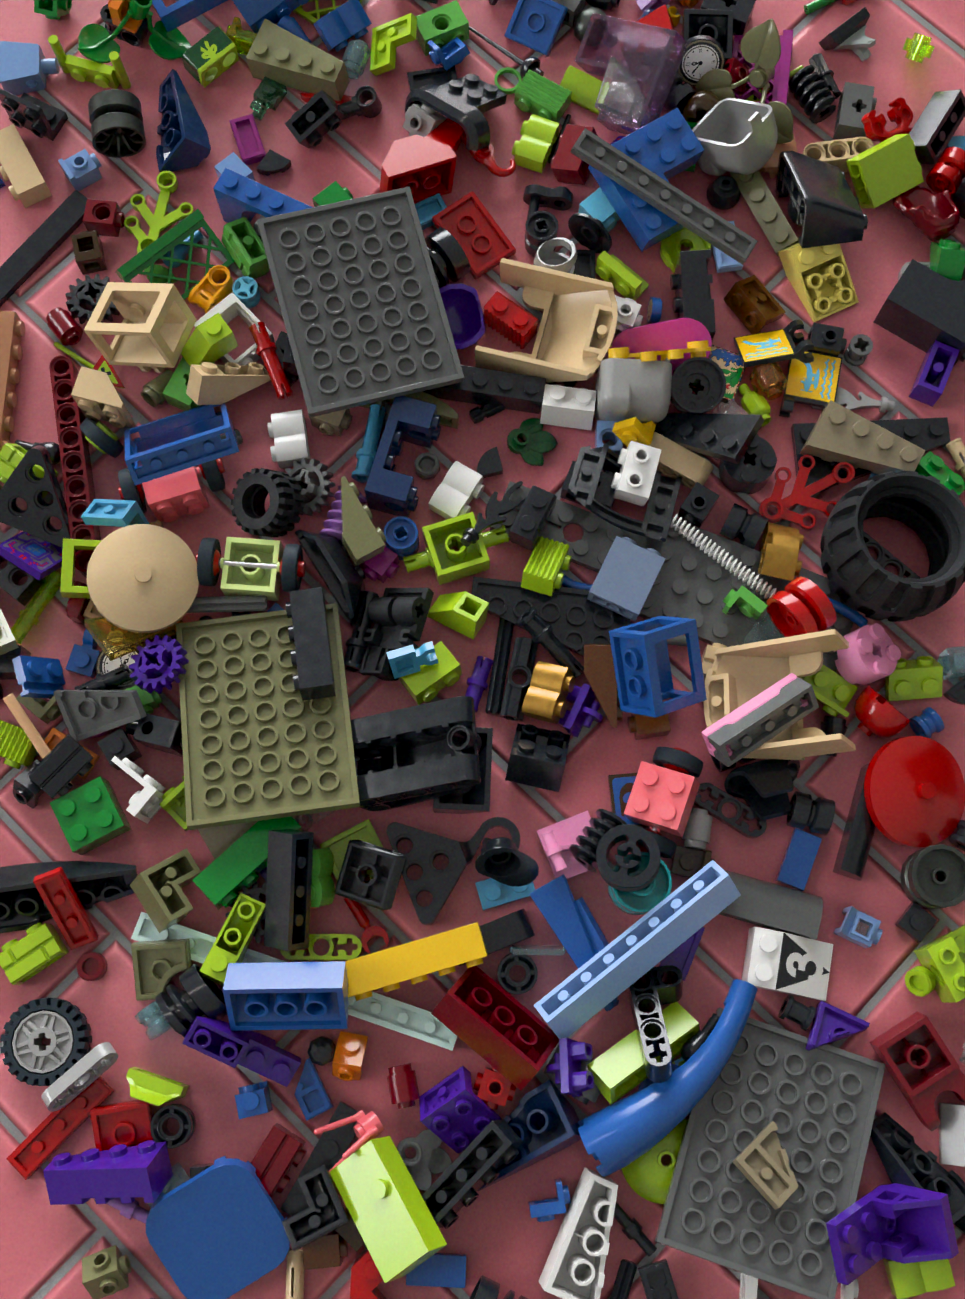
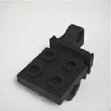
M385 588L383 597H375L370 601L368 613L371 621L374 623V627L366 631L371 637L364 638V642L368 646L359 673L375 676L384 681H397L399 679H394L392 670L390 671V663L386 652L412 644L414 649L419 648L414 641H420L434 595L431 589Z

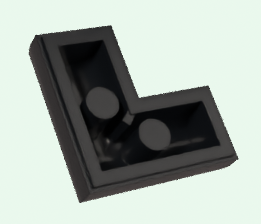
M326 1165L298 1178L309 1208L282 1221L293 1251H297L349 1223Z

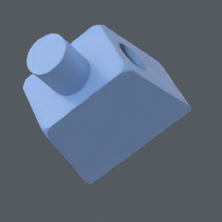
M0 41V83L5 91L13 95H21L23 93L44 90L46 88V74H59L57 58H45L40 45Z

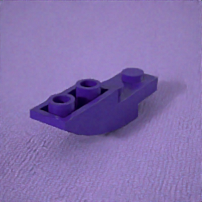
M196 1017L182 1044L233 1068H236L237 1064L285 1087L289 1085L301 1064L300 1057L277 1047L276 1041L252 1030L231 1031L228 1022L206 1017Z

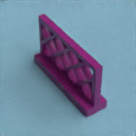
M783 30V35H779L781 55L778 63L774 66V82L772 79L768 82L773 91L766 96L765 104L770 103L772 99V101L783 102L787 105L793 30ZM734 35L732 58L735 57L737 59L739 57L738 61L742 64H747L751 68L749 70L750 74L755 68V64L747 62L742 52L738 49L744 35ZM750 82L746 83V87L749 90L742 96H739L734 91L736 99L746 100L754 94L761 101L762 94L758 91L760 88L752 86Z

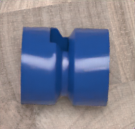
M403 516L392 518L387 522L384 527L386 547L396 553L399 560H403L404 556L416 554L420 543L416 524L411 519Z

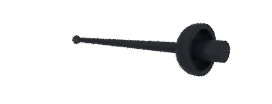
M469 26V30L521 66L520 75L522 79L529 69L541 76L544 75V72L539 69L540 60L538 58L528 57L523 61Z

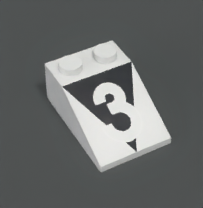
M760 927L749 928L742 980L751 983L756 988L826 1001L834 944Z

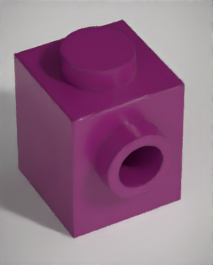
M386 546L384 552L359 565L364 569L363 572L369 579L373 581L378 579L382 583L387 578H393L400 567L398 565V555Z

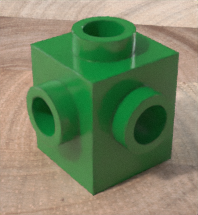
M34 0V13L43 14L46 18L60 20L61 16L68 15L72 7V0Z

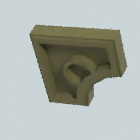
M189 939L142 941L131 944L136 1000H155V997L160 992H164L167 995L166 987L169 985L172 977L192 966Z

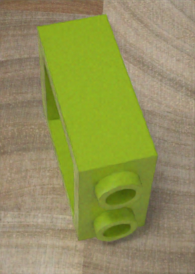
M63 538L60 588L62 597L91 599L88 586H74L76 550H95L102 540Z

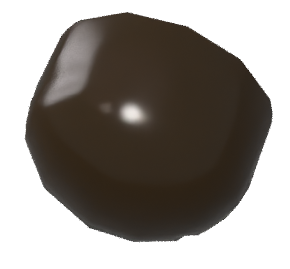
M702 90L696 92L686 102L683 117L687 122L696 123L720 100L712 91Z

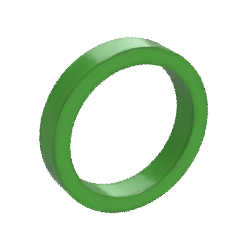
M510 67L500 69L494 78L495 86L506 94L515 93L518 84L514 88L505 89L498 84L497 80L504 73H512L518 78V84H520L522 81L520 73Z

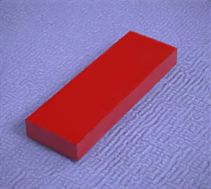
M62 867L35 876L33 883L70 949L73 950L98 940L99 935Z

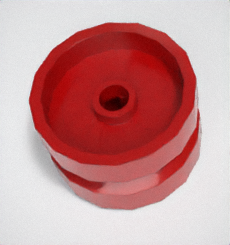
M802 576L796 577L785 586L784 591H778L766 602L768 605L767 613L771 621L784 637L825 631L832 627L837 620L835 609L827 595L817 584Z

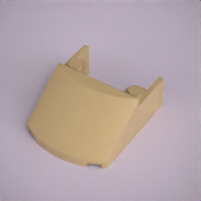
M501 258L500 282L524 288L522 296L524 304L531 309L544 312L532 354L518 351L508 353L477 345L475 348L476 367L546 378L545 383L588 380L599 369L601 361L608 355V349L611 348L615 336L618 306L612 283Z
M831 629L718 648L714 654L716 655L712 668L708 669L705 679L707 700L703 701L707 728L791 673L799 678L816 674L823 666L824 652L848 649L849 642L837 630ZM802 718L743 758L805 760V757L855 751L856 747L843 734L826 735L822 730L815 727L803 728Z

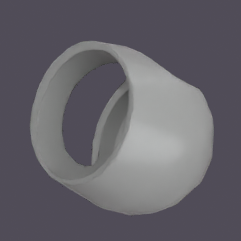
M557 237L549 239L539 246L533 265L573 274L574 264L577 260L576 247L567 238ZM556 246L568 248L571 252V257L555 252L554 248Z

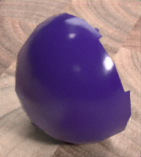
M448 284L440 288L456 350L466 349L475 345L486 332L484 314L477 290L465 284Z

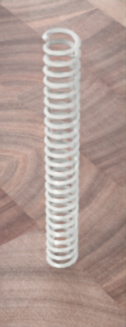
M678 514L675 515L670 528L675 527L674 531L679 530V534L683 533V538L687 537V541L691 540V544L696 543V547L700 546V550L704 549V554L708 553V557L713 555L712 559H717V563L722 561L721 566H725V570L730 568V573L734 572V576L739 574L738 579L743 578V583L748 580L747 586L751 585V589L756 587L755 592L760 591V596L765 594L764 599L775 594L777 588L771 590L772 585L766 588L768 581L763 583V578L757 582L759 575L754 577L755 572L748 576L751 569L749 568L745 571L746 565L740 569L742 562L736 565L738 559L731 563L734 557L732 555L727 559L729 552L722 557L725 549L719 552L721 546H718L713 551L716 543H713L708 548L712 543V539H710L705 544L708 536L701 542L700 540L704 534L701 533L696 538L699 530L691 536L695 530V527H692L688 531L691 523L683 529L687 522L684 520L678 527L682 517L675 522Z

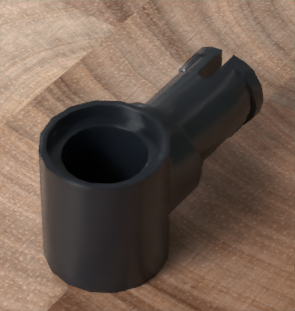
M367 85L360 87L356 91L355 96L351 97L352 100L338 105L345 115L342 120L355 115L358 117L364 115L367 118H374L382 110V103L376 91Z

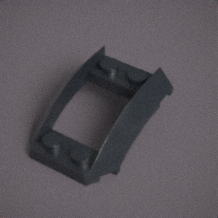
M604 443L603 447L592 449L591 446L581 447L567 492L584 507L606 522L625 531L666 542L682 477L677 476L676 479L661 476L662 472L656 471L643 521L636 520L615 512L594 499L602 470L620 473L622 464H618L619 455L609 449V444Z

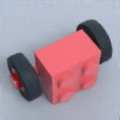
M222 458L200 464L198 467H190L135 485L128 468L118 471L120 483L118 490L122 500L137 501L143 513L147 512L146 496L147 503L159 522H173L179 516L186 514L196 515L209 508L210 505L201 477L203 476L212 492H217L225 489L222 473L226 471Z
M657 747L653 756V762L656 765L643 761L640 764L624 815L632 822L648 826L650 830H646L657 841L660 857L672 858L676 850V843L664 837L660 832L664 831L683 837L700 786L696 778L701 774L703 762L681 748ZM638 845L641 852H648L643 845Z

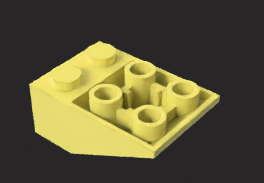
M796 243L778 251L785 274L813 322L859 302L840 244L801 248L800 244Z

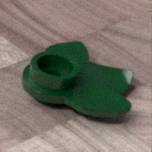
M538 418L523 421L518 429L512 430L507 436V445L510 451L520 454L523 460L532 466H543V453L552 451L558 443L552 434L542 431L543 424H540V419ZM517 438H520L524 443L519 442Z

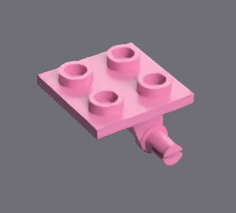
M588 810L536 831L555 879L561 875H565L566 879L589 871L574 858L569 849L572 844L578 845L576 842L577 836H585L583 828L585 826L591 827L589 823L591 817ZM596 862L592 863L594 868L598 867Z

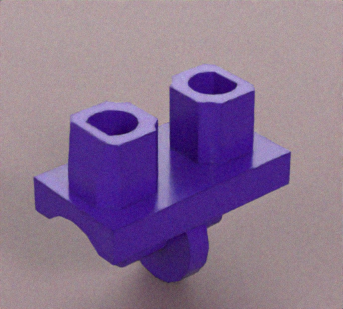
M584 683L582 687L574 686L573 691L569 692L566 697L567 701L574 703L571 711L566 710L565 716L560 718L558 722L570 735L577 738L583 726L590 728L593 721L601 722L603 719V715L597 712L601 704L595 701L597 697L591 685Z
M560 1038V1053L554 1054V1064L547 1065L546 1072L555 1074V1084H561L562 1094L582 1097V1092L594 1088L592 1072L581 1071V1061L592 1060V1045L569 1038Z

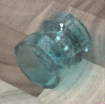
M156 1001L135 1015V1019L139 1024L144 1025V1027L148 1026L146 1035L150 1041L171 1028L162 1015V1011Z

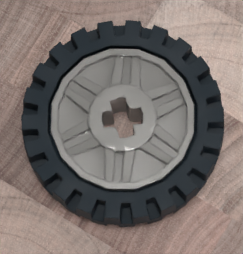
M58 998L36 999L20 1006L19 1010L13 1012L9 1017L11 1020L5 1024L3 1028L5 1029V1034H1L0 1041H3V1047H0V1051L5 1056L2 1060L5 1065L9 1066L8 1071L12 1075H16V1079L26 1082L32 1086L52 1085L90 1052L89 1043L92 1042V1036L89 1035L91 1027L86 1022L85 1014L81 1013L80 1009L76 1005H72L71 1002ZM42 1038L51 1039L50 1045L42 1044Z

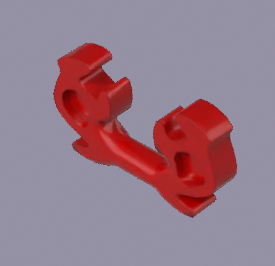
M899 97L889 103L892 109L887 111L888 118L891 122H896L897 127L891 131L885 130L887 122L882 113L875 117L876 110H872L862 117L861 122L864 124L865 134L870 140L880 141L881 143L894 135L910 133L912 128H909V125L913 120V112L906 104L904 98Z

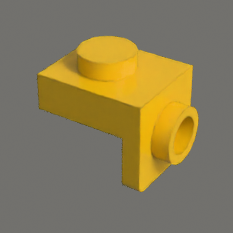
M636 417L615 422L612 432L626 447H628L630 441L650 445L656 424L653 421L642 424Z

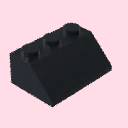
M476 727V732L482 741L481 749L478 752L481 782L456 793L434 799V813L468 814L489 812L493 728ZM467 736L463 738L461 746L466 743Z

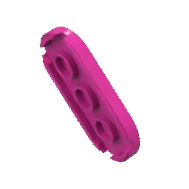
M679 318L625 329L613 339L611 348L629 347V353L687 349V342L708 340L709 347H712V340L709 331L701 322L692 318ZM706 351V357L703 358H708L711 351ZM684 353V358L670 360L672 373L685 360L691 359L690 353ZM661 355L657 356V361H661Z

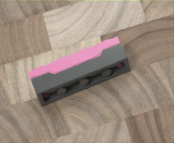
M791 673L701 733L709 753L729 767L819 708L812 685Z

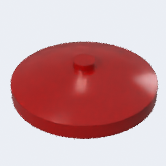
M923 736L896 738L883 745L875 753L868 765L864 781L865 803L873 823L889 840L906 847L936 845L951 835L963 815L965 807V782L963 774L953 755L937 741Z

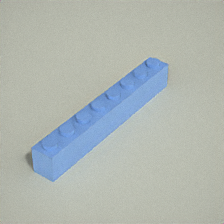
M712 860L534 1004V1007L559 1039L569 1037L740 897L741 894L729 874Z

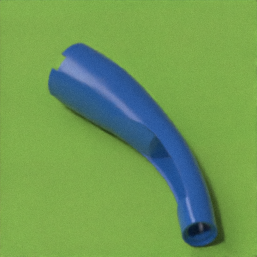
M739 979L732 981L723 1003L725 1006L716 1026L700 1048L682 1066L673 1071L667 1081L662 1083L654 1082L646 1088L578 1121L580 1125L578 1131L588 1155L592 1154L596 1161H600L601 1165L597 1166L596 1169L602 1177L605 1178L626 1167L648 1152L666 1137L704 1097L724 1069L743 1033L757 993V988L754 985Z

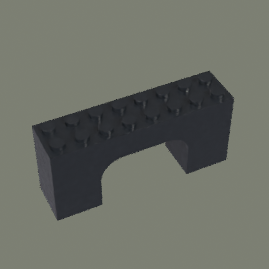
M965 179L952 199L960 211L959 216L965 219ZM912 259L873 322L925 353L928 352L935 340L956 348L960 351L954 366L958 360L964 362L965 280H950Z

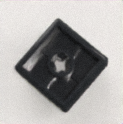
M358 839L350 840L335 888V894L380 910L391 909L406 856ZM367 870H372V872L374 873L373 879H370V876L366 875Z

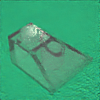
M611 57L594 107L615 125L640 129L647 118L649 105L636 77L615 57Z

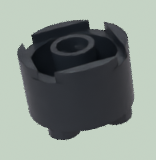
M756 434L739 464L720 460L719 477L724 486L735 493L754 494L760 491L767 484L775 469L777 457L774 449L765 439Z

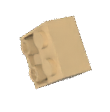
M81 366L71 396L84 413V416L96 422L100 420L107 421L117 428H124L125 426L134 428L135 423L107 373Z

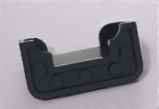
M795 151L781 152L779 155L775 192L778 198L788 197L789 194L798 211L796 223L798 226H803L802 236L798 240L801 248L862 241L864 230L868 226L867 215L863 214L845 179V173L838 166Z

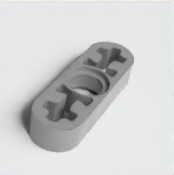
M104 1042L94 1047L43 1092L41 1098L49 1111L54 1112L65 1107L117 1061L118 1054L111 1043Z

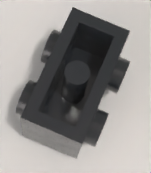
M321 90L311 97L309 102L300 110L296 111L285 125L297 141L309 149L319 145L323 140V136L328 131L338 128L345 115L332 97Z

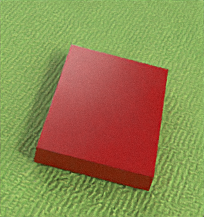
M473 191L432 217V222L437 228L446 229L460 244L468 258L470 273L475 280L499 265L501 258L508 259L516 253L513 244Z

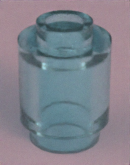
M359 39L351 40L348 43L341 60L345 64L350 79H358L363 74L371 55V50L367 43Z

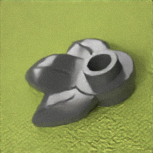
M430 1129L423 1130L416 1138L408 1137L403 1139L397 1146V1150L417 1188L423 1191H427L430 1188L432 1174L442 1173L452 1164L448 1153L439 1147L442 1140ZM408 1147H413L416 1150L415 1157H407L405 1150Z

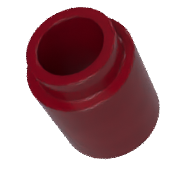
M55 308L48 313L46 317L47 325L62 345H75L81 340L83 329L67 310Z
M411 1063L388 1068L389 1075L387 1076L391 1104H398V1109L415 1106V1100L419 1099L420 1095L415 1070H412Z

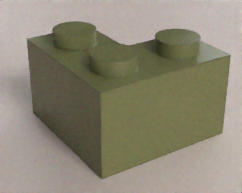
M187 848L139 873L130 884V887L159 933L182 921L194 909L182 888L191 884L193 879L201 873V870Z

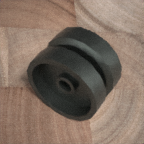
M944 844L928 846L909 855L902 865L900 874L902 889L907 897L920 907L930 910L955 906L964 901L965 855L955 847Z

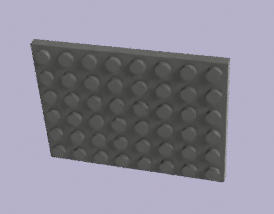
M410 187L257 219L309 418L464 382V374Z
M717 1008L716 1014L720 1017L724 1009ZM748 1017L743 1033L724 1069L704 1097L688 1115L655 1242L812 1299H835L838 1282L826 1223L856 1202L886 1064L828 1044L809 1051L805 1049L808 1041L807 1037ZM772 1121L778 1127L776 1133L782 1149L785 1148L789 1168L794 1173L798 1184L795 1192L776 1210L732 1162Z

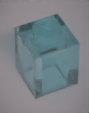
M965 646L949 647L939 654L938 662L943 666L944 680L965 677Z

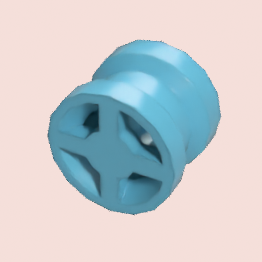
M242 276L235 280L232 288L234 295L247 308L255 307L261 298L257 282L249 276Z

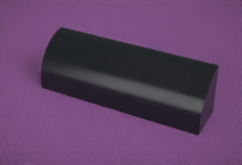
M869 763L860 770L833 869L834 873L858 881L862 880L876 828L868 813L864 797V781Z

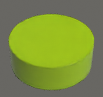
M915 966L905 975V984L908 990L916 996H926L935 989V977L924 966Z

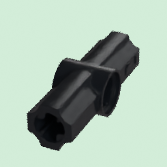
M516 637L500 712V717L507 720L523 721L524 718L522 706L525 695L530 687L538 644L534 643L531 638ZM516 674H522L526 677L527 681L524 684L518 685L513 682L512 677Z

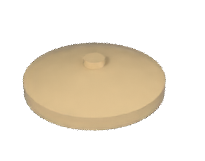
M151 524L125 526L106 536L92 553L87 568L88 591L98 612L113 625L136 633L157 632L177 623L192 607L199 587L197 562L188 545L173 532Z

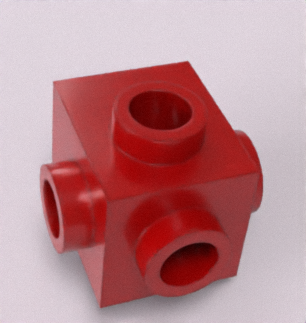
M492 1066L491 1069L485 1067L484 1073H477L473 1089L478 1091L477 1096L486 1105L497 1110L499 1105L505 1107L507 1100L512 1102L516 1086ZM492 1082H498L501 1085L498 1093L490 1091L489 1086Z

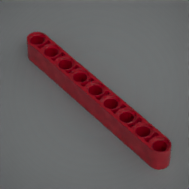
M59 355L51 360L49 369L70 538L83 539L85 536H91L90 540H101L99 525H85L82 519H78L79 514L84 512L96 498L89 444L85 438L86 435L80 429L85 416L71 395L63 398L66 393L72 392L79 372L69 357ZM64 369H69L66 373L60 374ZM75 415L73 420L66 421L68 417ZM78 439L76 444L69 445L72 440ZM81 463L78 469L72 470L75 464ZM85 487L83 492L75 494L78 488ZM76 550L75 567L85 578H87V569H84V566L90 560L94 550Z

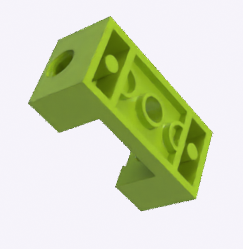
M964 924L914 950L920 964L933 973L936 980L935 991L942 1003H957L965 998Z

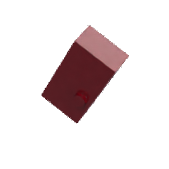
M477 966L469 967L431 1013L520 1091L538 1073L559 1042V1038L552 1029Z

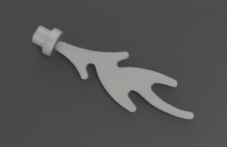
M841 387L837 389L835 403L841 406L845 405V408L850 411L861 408H879V412L885 413L886 410H894L895 401L888 400V397H882L881 401L859 392L858 397L861 399L859 401L847 390ZM812 406L813 409H823L822 407Z

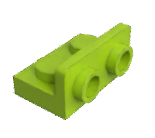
M825 665L816 674L801 677L802 680L812 685L817 701L824 705L823 711L833 717H837L838 714L846 718L849 716L850 713L845 708L857 691V686L847 682L842 676Z

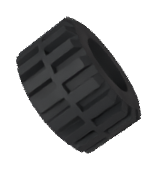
M255 468L251 469V472L244 473V479L239 478L236 482L237 488H233L232 494H234V499H231V505L234 506L232 515L237 517L235 520L237 525L242 526L241 529L244 532H249L252 535L266 537L287 535V531H292L295 528L294 523H299L301 519L299 513H303L304 507H301V502L304 501L303 495L299 494L301 491L300 485H296V480L285 472ZM269 493L270 505L267 512H265V499Z

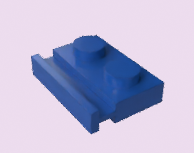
M22 655L12 659L18 685H22L23 692L20 693L21 697L51 699L54 696V691L64 690L65 680L59 659Z

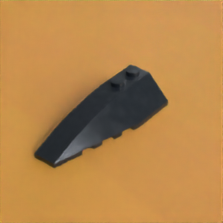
M56 861L0 867V933L27 930L39 922L42 923L53 918L33 883L35 876L62 867L84 909L88 910L93 908L95 903L101 901L108 903L134 894L130 884L138 876L136 865L109 862Z

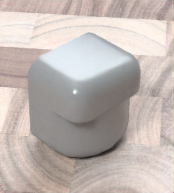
M726 98L719 101L692 129L704 148V152L697 161L703 172L714 176H722L726 171L741 175H748L759 171L771 158L778 139L777 125L773 109L770 105L736 98Z
M624 358L602 360L596 374L595 391H597L594 411L596 420L622 421L636 417L641 423L650 421L658 423L662 421L668 413L671 399L672 364L668 358L665 361L641 362L640 359Z

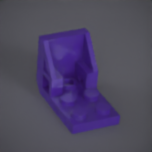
M898 1183L879 1185L826 1223L837 1282L849 1285L883 1258L905 1264L952 1259L959 1253L948 1194Z

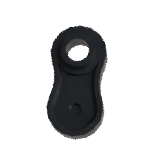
M537 184L528 185L525 187L523 196L524 202L529 205L527 218L532 213L538 211L539 207H548L559 211L569 210L572 207L574 196L568 188L562 186L548 188Z

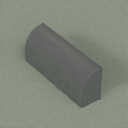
M724 870L729 874L741 896L721 911L719 915L814 940L817 939L823 911L822 897Z

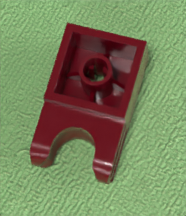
M915 1012L869 1042L882 1063L886 1064L887 1071L920 1122L930 1131L937 1129L941 1123L934 1108L937 1095L945 1090H951L961 1102L965 1103V1076L926 1015ZM915 1049L918 1050L915 1052L917 1057L913 1060L910 1058V1054Z

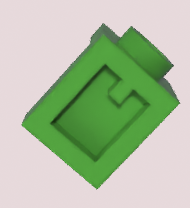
M742 585L737 592L732 589L722 602L726 605L722 612L727 614L736 603L739 606V610L745 616L753 617L757 620L768 605Z

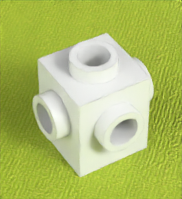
M615 295L618 306L615 331L617 336L625 329L640 326L643 316L639 315L642 305L633 299L621 298Z

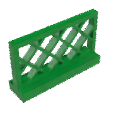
M197 209L116 270V274L125 283H132L131 280L138 274L149 276V283H152L153 277L167 279V284H171V280L185 282V292L181 295L185 300L189 297L191 290L200 282L189 279L191 265L205 267V276L209 268L216 266L209 264L211 250L222 253L227 260L222 264L225 267H228L235 261L203 219V214ZM201 227L208 235V245L193 243L194 232ZM190 236V242H184ZM212 241L216 245V247L211 246ZM178 244L189 246L188 261L173 258L174 247ZM193 247L207 249L206 264L191 261ZM170 251V257H164ZM158 259L169 261L168 276L153 273L154 262ZM173 262L187 264L186 279L171 276ZM150 266V273L143 272L146 268ZM189 283L196 284L188 290Z

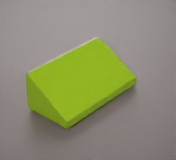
M571 65L567 68L560 83V86L572 91L571 102L597 115L600 114L611 95V85Z

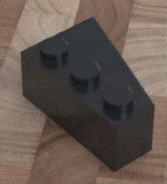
M711 249L680 251L675 272L670 275L671 290H675L676 295L673 298V311L678 313V319L692 318L701 322L709 331L713 341L716 333L714 299H711L709 283H713L712 274H708L707 269L709 259L711 258Z

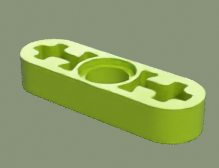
M309 934L308 950L310 956H305L306 950H296L293 956H291V951L280 950L281 954L289 960H351L361 955L363 947L360 938L353 934ZM339 938L338 945H345L348 939H352L353 944H356L358 948L353 950L350 956L347 955L348 953L345 950H337L338 956H333L335 951L333 939ZM319 939L327 940L330 945L328 953L323 956L317 955L314 951V944Z

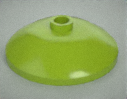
M685 1118L648 1152L621 1169L629 1186L639 1196L648 1201L665 1204L687 1123ZM665 1154H669L671 1157V1162L668 1165L661 1163V1157Z

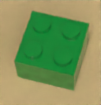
M101 776L50 802L72 852L79 855H84L132 829L109 781Z

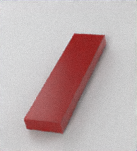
M101 1076L98 1077L69 1104L58 1111L52 1112L6 1159L25 1180L29 1179L91 1116L90 1110L94 1107H99L114 1090Z

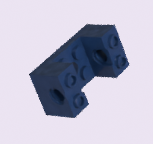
M406 396L394 398L364 489L368 508L409 518L411 511L415 512L419 497L416 496L418 488L413 486L414 477L395 472L396 464H394L396 455H401L404 441L430 449L433 440L438 441L441 426H439L440 415H437V405Z

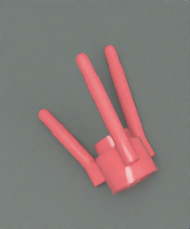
M360 1110L350 1117L314 1130V1134L318 1135L353 1122L357 1123L353 1130L359 1140L342 1155V1158L328 1172L384 1131L381 1121L373 1111L365 1115Z

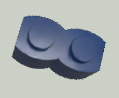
M349 0L317 20L313 25L328 51L335 48L336 52H339L349 45L347 40L355 36L357 40L369 32L367 27L372 23L359 0Z

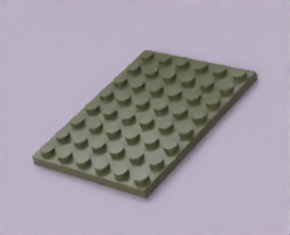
M337 603L325 605L336 696L305 701L302 700L300 691H295L293 675L298 674L297 666L293 667L290 650H295V642H290L288 626H293L292 618L287 617L286 610L176 624L177 641L187 651L184 657L189 660V663L182 666L186 670V674H179L186 823L188 830L361 807Z

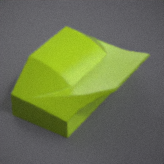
M138 1067L129 1068L126 1075L130 1086V1097L155 1106L185 1097L189 1087L187 1084Z

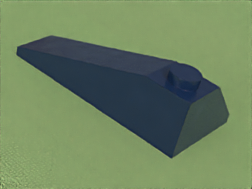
M172 69L159 88L158 112L162 113L161 124L157 126V134L161 135V145L156 147L159 172H173L197 167L204 158L208 157L211 151L208 132L177 71Z

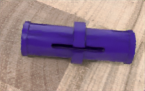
M477 656L472 676L466 682L468 688L465 696H470L474 699L475 712L478 711L483 691L487 690L488 684L486 682L494 662L487 657L483 660V656Z

